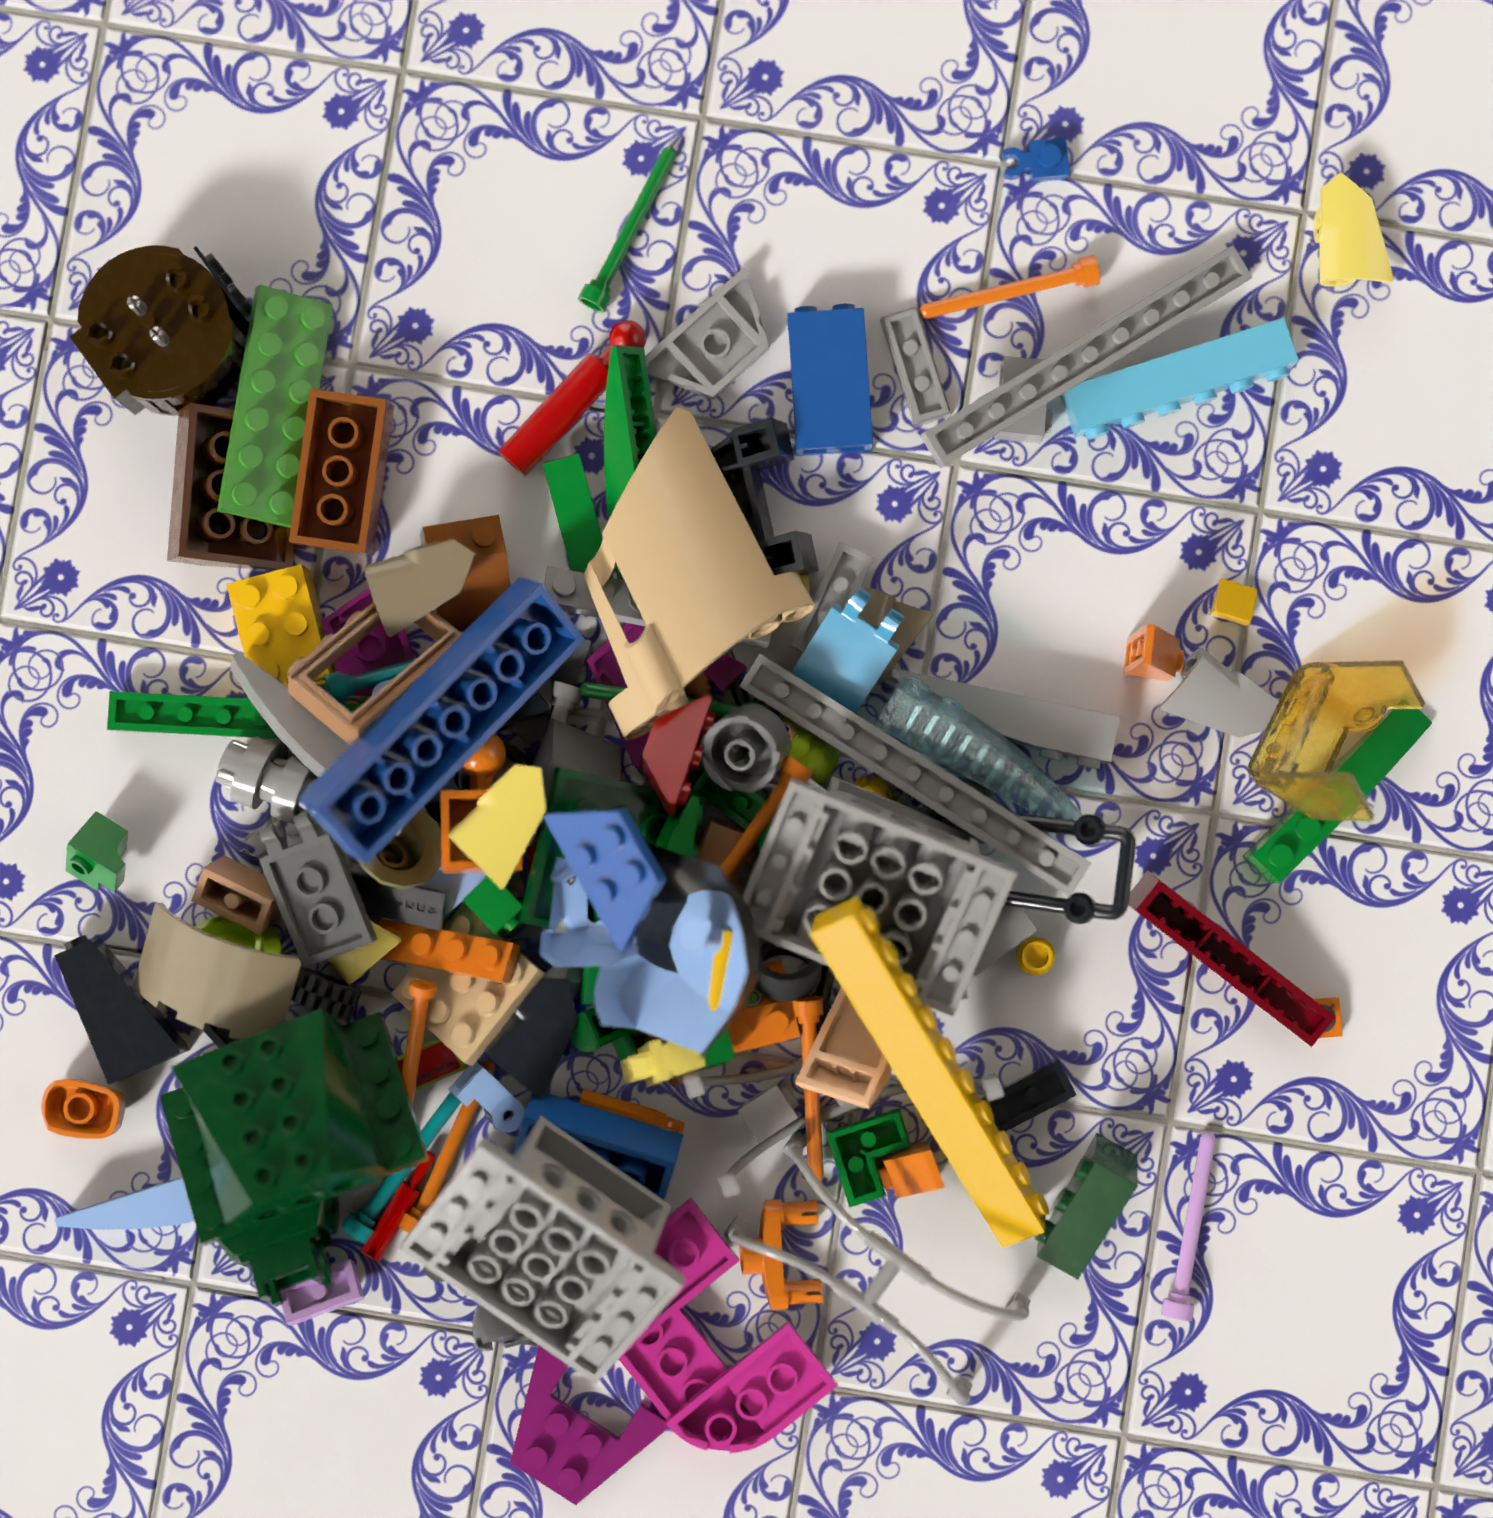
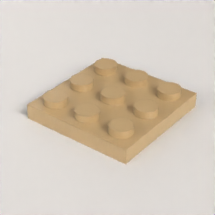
M464 903L443 929L510 942L501 933L494 934ZM519 950L510 985L413 966L391 994L411 1012L413 996L408 993L410 981L427 980L437 985L436 996L429 999L425 1026L465 1064L473 1066L486 1047L509 1021L513 1012L546 973Z

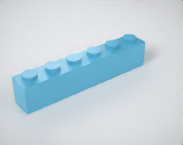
M1281 318L1083 381L1062 394L1061 399L1074 438L1086 435L1087 440L1106 435L1109 433V427L1121 423L1123 428L1141 424L1145 421L1144 416L1158 412L1159 417L1173 414L1181 410V404L1193 400L1195 405L1208 403L1218 398L1216 393L1230 389L1231 394H1236L1248 390L1254 386L1253 381L1265 377L1268 383L1280 380L1290 375L1289 370L1299 359L1285 318Z

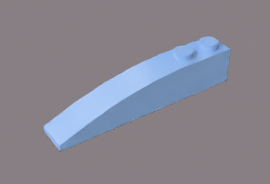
M182 1177L75 1210L54 1219L57 1227L96 1230L144 1229L194 1222Z

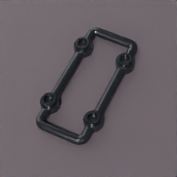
M934 810L929 814L942 821L947 819ZM1012 812L1042 832L1075 836L1081 844L1087 846L1098 845L1103 840L1120 842L1114 898L1111 905L1096 903L1094 898L1086 893H1074L1068 898L1009 891L1003 906L1065 914L1066 918L1075 924H1086L1093 920V918L1116 920L1127 912L1136 852V838L1128 828L1106 824L1101 817L1093 814H1085L1077 820Z

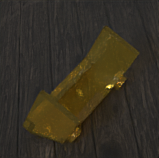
M1403 660L1312 662L1299 667L1292 674L1248 763V772L1255 784L1312 819L1372 822L1375 815L1352 774L1330 773L1348 732H1363L1374 729L1382 721L1387 709H1423L1425 702Z

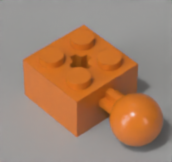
M495 733L460 768L469 776L470 790L441 791L442 871L444 874L485 873L448 837V834L478 806L477 802L493 786V776L504 765L506 759L505 746ZM522 857L514 872H523Z

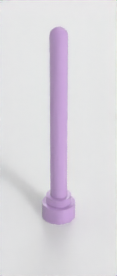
M1204 1132L1200 1137L1173 1291H1169L1168 1298L1163 1299L1161 1314L1164 1316L1185 1321H1192L1195 1307L1194 1304H1191L1192 1296L1189 1295L1216 1142V1137L1211 1132Z

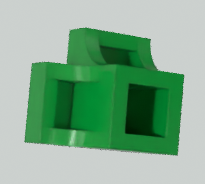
M95 811L67 843L65 871L97 891L104 885L111 891L116 892L124 882L126 863L121 860L120 856L127 849L128 831Z

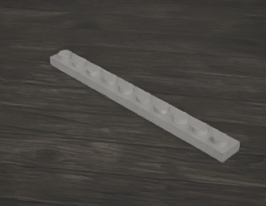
M1234 245L925 431L920 436L941 469L1253 277Z
M759 653L739 687L1069 897L1091 865L1090 861Z

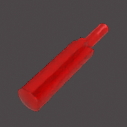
M427 1151L429 1160L418 1164L409 1181H403L374 1228V1233L364 1247L361 1248V1251L368 1257L377 1261L382 1260L381 1258L400 1228L399 1225L405 1213L411 1210L421 1193L418 1187L436 1158L433 1152Z

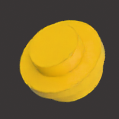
M1030 937L1022 941L1018 946L1016 961L1025 973L1035 976L1042 975L1052 968L1055 961V951L1052 945L1044 938Z

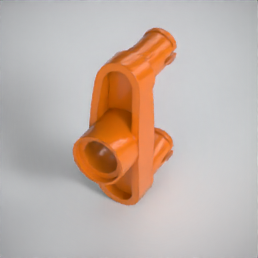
M781 1199L765 1200L760 1217L759 1238L751 1239L782 1250L781 1230L784 1229V1226L818 1225V1215L816 1213L802 1214L803 1212L818 1211L816 1199L782 1203ZM739 1245L742 1275L761 1273L765 1294L771 1310L788 1309V1305L822 1304L823 1294L819 1292L822 1291L820 1279L786 1281L783 1274L782 1261Z

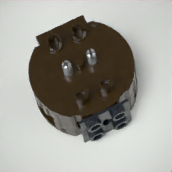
M161 245L138 247L117 255L103 265L92 277L81 298L77 318L81 328L69 337L112 397L134 415L147 408L152 413L177 416L179 409L189 403L212 406L226 396L240 378L247 340L242 315L250 323L252 306L214 255L209 253L205 256L197 246L193 249L209 271L196 260L184 255L179 248Z

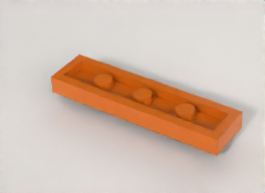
M380 919L379 926L401 939V942L380 960L510 985L520 946L515 943Z

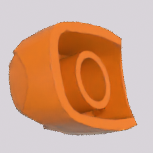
M62 1079L53 1081L44 1091L41 1112L46 1128L51 1132L74 1138L102 1139L116 1133L121 1128L125 1114L126 1098L121 1092L96 1082L81 1079Z

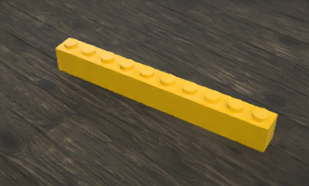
M857 896L815 915L810 935L1001 1247L1004 1248L1044 1233L1046 1215L1049 1214L1045 1197L1041 1192H1035L1031 1185L1027 1167L1023 1162H1017L1012 1153V1145L1007 1134L1004 1131L999 1132L993 1122L994 1117L989 1104L985 1100L981 1101L976 1094L975 1084L970 1072L967 1069H961L956 1060V1052L949 1038L942 1037L937 1029V1021L932 1009L928 1005L924 1006L918 997V990L914 979L909 973L904 974L898 964V955L893 944L888 940L884 941L878 931L879 925L873 911L870 908L865 909Z

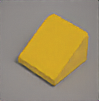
M1220 578L1209 615L1247 626L1253 618L1257 589Z

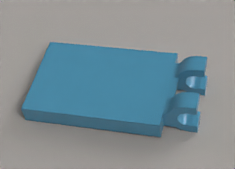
M860 587L854 592L844 609L836 604L831 607L791 671L792 674L854 713L858 712L900 645L892 641L891 637L905 617L891 608L878 629L861 619L859 615L872 595Z

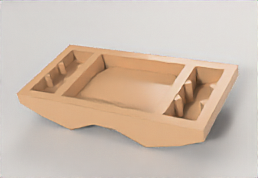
M841 986L795 1082L797 1086L870 1109L889 1081L893 1069Z

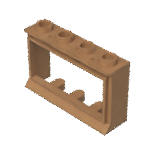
M373 600V603L362 612L356 611L353 613L345 626L334 635L328 634L325 636L317 649L306 658L301 657L292 664L288 671V694L351 746L363 734L364 729L375 722L464 632L458 631L434 610L414 622L437 642L355 712L350 713L314 683L313 680L382 623Z

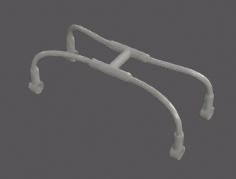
M965 990L961 1000L968 998L967 990ZM802 1057L793 1060L792 1064L765 1071L699 1077L698 1071L682 1077L689 1097L692 1099L705 1094L703 1086L752 1083L786 1076L795 1072L798 1075L803 1063ZM996 1074L981 1079L973 1078L975 1088L980 1089L985 1094L988 1102L1004 1096L1002 1086ZM902 1084L886 1087L873 1105L880 1103L881 1099L907 1093ZM834 1098L835 1103L820 1108L821 1124L859 1111L862 1108L864 1109V1107ZM805 1117L785 1126L760 1144H757L735 1162L726 1173L717 1175L725 1199L740 1193L735 1176L768 1148L805 1128Z
M794 1133L782 1152L796 1162L807 1181L833 1213L854 1233L865 1240V1245L886 1259V1262L865 1292L862 1293L841 1277L837 1279L825 1270L797 1256L744 1236L750 1224L738 1216L730 1223L724 1235L733 1243L792 1265L831 1286L833 1292L848 1301L852 1306L889 1332L894 1331L920 1354L948 1387L946 1394L960 1405L968 1404L971 1399L969 1392L972 1388V1383L961 1375L953 1378L934 1354L916 1336L901 1325L896 1316L880 1306L877 1301L899 1270L921 1285L926 1284L958 1303L999 1318L1009 1320L1027 1319L1030 1314L1028 1308L1030 1300L1016 1291L1008 1300L1005 1308L967 1296L931 1276L932 1273L928 1269L918 1264V1262L874 1231L869 1232L849 1215L820 1182L804 1158L803 1149L807 1141L797 1133Z

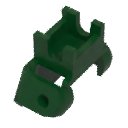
M338 1195L217 1241L230 1260L244 1267H251L257 1295L260 1300H271V1304L275 1307L282 1305L281 1290L310 1279L316 1282L322 1280L323 1285L326 1287L335 1285L325 1247L332 1245V1237L330 1235L337 1233L339 1224ZM318 1231H319L320 1239H319V1240H316V1239H314V1238H317V1237H318Z

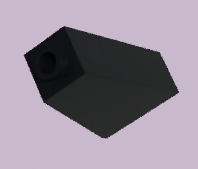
M84 935L64 944L66 950L54 955L108 1085L190 1051L187 1043L162 1012L138 993L133 986L135 979L102 939L88 940L87 936Z

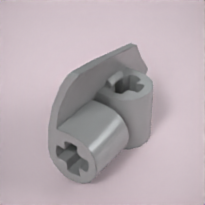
M1203 648L1197 649L1187 658L1180 672L1184 679L1167 699L1159 705L1161 711L1239 738L1279 726V701L1245 675L1229 670Z

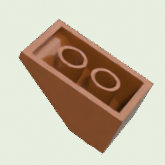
M499 515L422 527L420 533L421 545L431 542L441 543L455 539L475 553L461 592L434 609L437 614L456 629L467 630L511 586Z

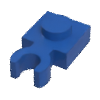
M1066 137L1028 141L1027 152H1022L1015 147L1006 148L1002 151V160L1013 159L1017 163L1016 168L1005 169L1003 176L1006 180H1015L1025 172H1030L1031 183L1068 179L1070 176Z

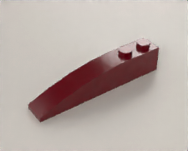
M1148 870L1131 890L1129 906L1309 1046L1312 1047L1336 1018V1016Z

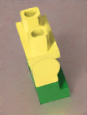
M726 1028L702 1059H699L702 1055L699 1052L670 1041L662 1044L661 1039L640 1047L637 1049L638 1054L628 1056L627 1059L620 1061L626 1084L645 1080L647 1087L671 1078L723 1065L736 1058L728 1028Z

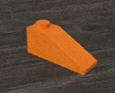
M1145 625L1127 638L1123 675L1170 681L1175 678L1176 672L1180 673L1182 671L1184 663V650H1179L1180 639L1156 625Z

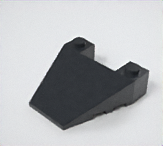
M768 418L735 428L726 435L727 437L710 450L773 574L779 575L796 571L799 575L818 572L819 567L811 534L793 531L774 536L760 473L762 469L795 460L787 423L774 418Z

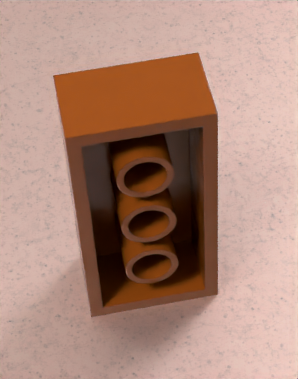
M310 388L289 536L290 543L298 546L368 556L374 555L394 405L387 399Z

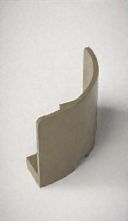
M155 903L133 986L153 1006L162 1007L163 1003L178 1011L176 1019L200 1029H204L207 1023L229 1029L230 1038L241 1040L285 1023L301 961L296 956L256 950L215 937L181 920L168 910L163 903Z

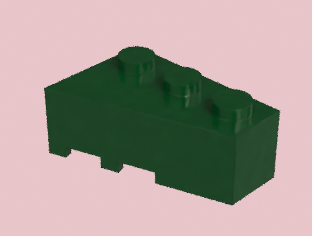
M1098 1133L1095 1134L1083 1158L1078 1163L1069 1184L1058 1195L1049 1220H1045V1232L1034 1237L1038 1241V1258L1077 1280L1080 1278L1138 1187L1136 1154Z

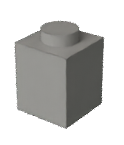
M777 1082L740 1105L737 1111L760 1144L796 1120L798 1114L794 1109L800 1104L788 1086L781 1089Z

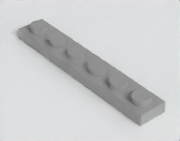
M547 566L544 586L564 612L600 618L584 579V573ZM610 578L603 591L619 622L646 626L625 580ZM771 633L757 639H750L746 636L738 643L767 648L770 643Z

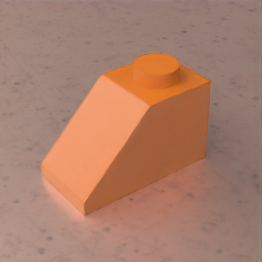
M925 1140L882 1156L885 1167L878 1169L885 1190L893 1189L897 1198L945 1187L932 1151Z

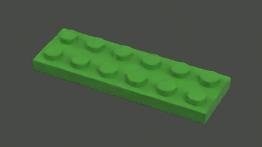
M258 285L255 288L217 511L291 528L310 388L319 390L333 310L332 304L264 285Z

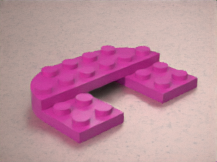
M691 1197L667 1216L653 1254L686 1276L684 1285L621 1355L619 1361L666 1419L665 1424L687 1443L706 1451L708 1448L739 1453L754 1449L773 1439L838 1386L837 1381L789 1321L774 1331L730 1368L726 1366L681 1308L738 1263L739 1258Z

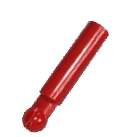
M625 320L615 324L609 333L610 345L602 354L598 356L588 353L497 451L522 476L526 477L606 391L611 347L620 345L644 348L646 334L637 322Z

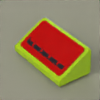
M440 1039L423 1045L415 1091L466 1069V1064ZM405 1054L397 1057L401 1072Z

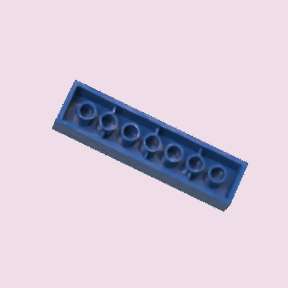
M519 577L298 798L299 802L347 854L367 864L585 641V638L542 583Z

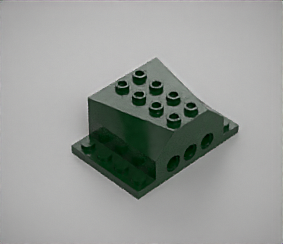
M323 1009L311 1012L170 1066L181 1088L160 1095L200 1243L205 1246L429 1160L386 1021L381 1012L346 1025L340 1024Z

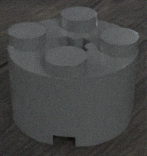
M757 703L739 706L726 713L705 735L703 742V764L708 775L720 787L730 791L734 789L745 791L744 793L754 792L768 784L781 770L791 750L792 741L783 722L770 710ZM742 746H746L749 751L746 752Z

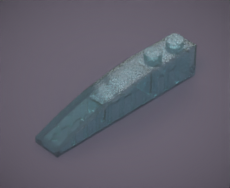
M901 675L878 715L875 723L876 727L1035 815L1077 820L1083 816L1062 789L1030 757L1001 733L966 711L963 704L949 696L943 698L930 691V687L922 680L914 677L909 679Z

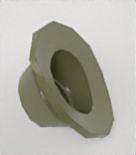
M420 809L399 837L395 835L367 864L359 860L361 868L383 885L406 889L425 884L442 865L441 830L438 823Z

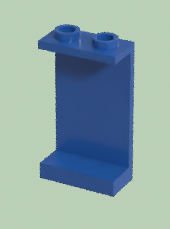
M848 303L837 304L832 307V310L817 311L815 306L795 308L794 312L787 313L795 425V456L871 452L873 436L864 308H855L854 304Z

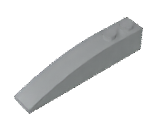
M238 651L234 654L230 670L254 707L298 759L316 776L320 777L350 745L289 695L288 687ZM412 818L396 834L397 837H399Z
M895 668L890 672L889 680L929 706L991 736L1040 750L1039 757L1055 761H1062L1063 755L1078 758L1077 765L1093 769H1099L1100 763L1107 764L1112 761L1120 716Z

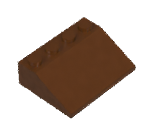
M189 403L179 409L167 561L202 566L275 571L292 567L294 544L289 542L291 528L217 511L234 409Z

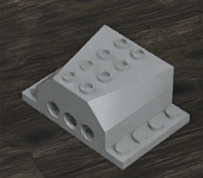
M832 776L827 792L791 778L742 898L752 913L759 938L829 966L810 935L815 915L858 896L865 909L870 908L875 914L879 925L878 931L884 941L888 940L893 944L898 955V964L904 974L909 973L914 979L918 990V997L922 1004L954 1017L1014 882L1017 870L980 855L978 838L966 830Z
M542 1116L514 1157L484 1137L404 1238L399 1247V1250L595 1384L598 1383L683 1287L686 1279L684 1274L653 1254L671 1205Z

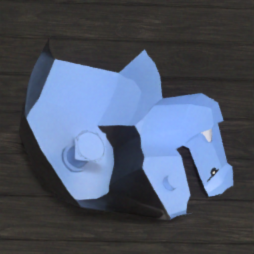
M645 842L666 880L659 894L653 897L651 909L645 920L639 922L632 935V938H634L632 945L618 951L602 921L600 920L593 924L587 919V894L567 859L557 857L551 876L555 885L549 930L541 932L540 955L554 967L600 966L594 992L595 1008L600 1017L601 1025L641 1030L702 1054L699 1059H702L736 1017L762 974L759 940L752 913L735 886L719 866ZM730 931L733 932L720 1004L715 1011H711L708 997L713 957L722 947L723 932Z

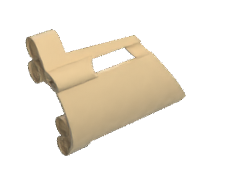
M676 407L654 438L624 489L602 532L603 540L593 560L589 561L583 575L628 686L608 704L625 740L636 739L651 731L655 719L690 703L684 687L746 636L750 639L761 638L773 632L779 627L780 623L799 620L815 608V604L798 572L773 574L691 411ZM616 565L646 625L643 634L633 643L627 641L603 591Z

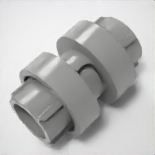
M256 736L249 744L236 739L232 740L227 745L220 759L216 772V782L231 789L230 797L233 802L252 809H257L263 801L271 803V816L294 824L293 817L307 810L299 802L298 798L319 777L307 768L294 753L289 760L282 758V747L280 744Z

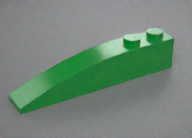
M615 345L611 347L604 418V473L609 518L641 459L657 435L644 348ZM616 565L617 579L624 580Z
M1403 696L1242 857L1269 884L1281 883L1377 786L1430 727L1432 722L1406 696Z

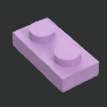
M349 1259L330 1266L335 1283L333 1286L326 1287L323 1285L322 1280L316 1282L310 1279L281 1290L282 1309L286 1324L293 1326L365 1299L355 1262Z

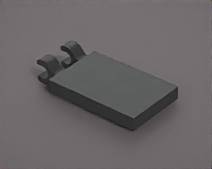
M308 810L293 817L294 824L303 842L288 847L286 828L281 820L258 830L259 836L268 852V855L261 857L259 861L303 967L368 945L378 939L340 846L328 832L322 833V826Z

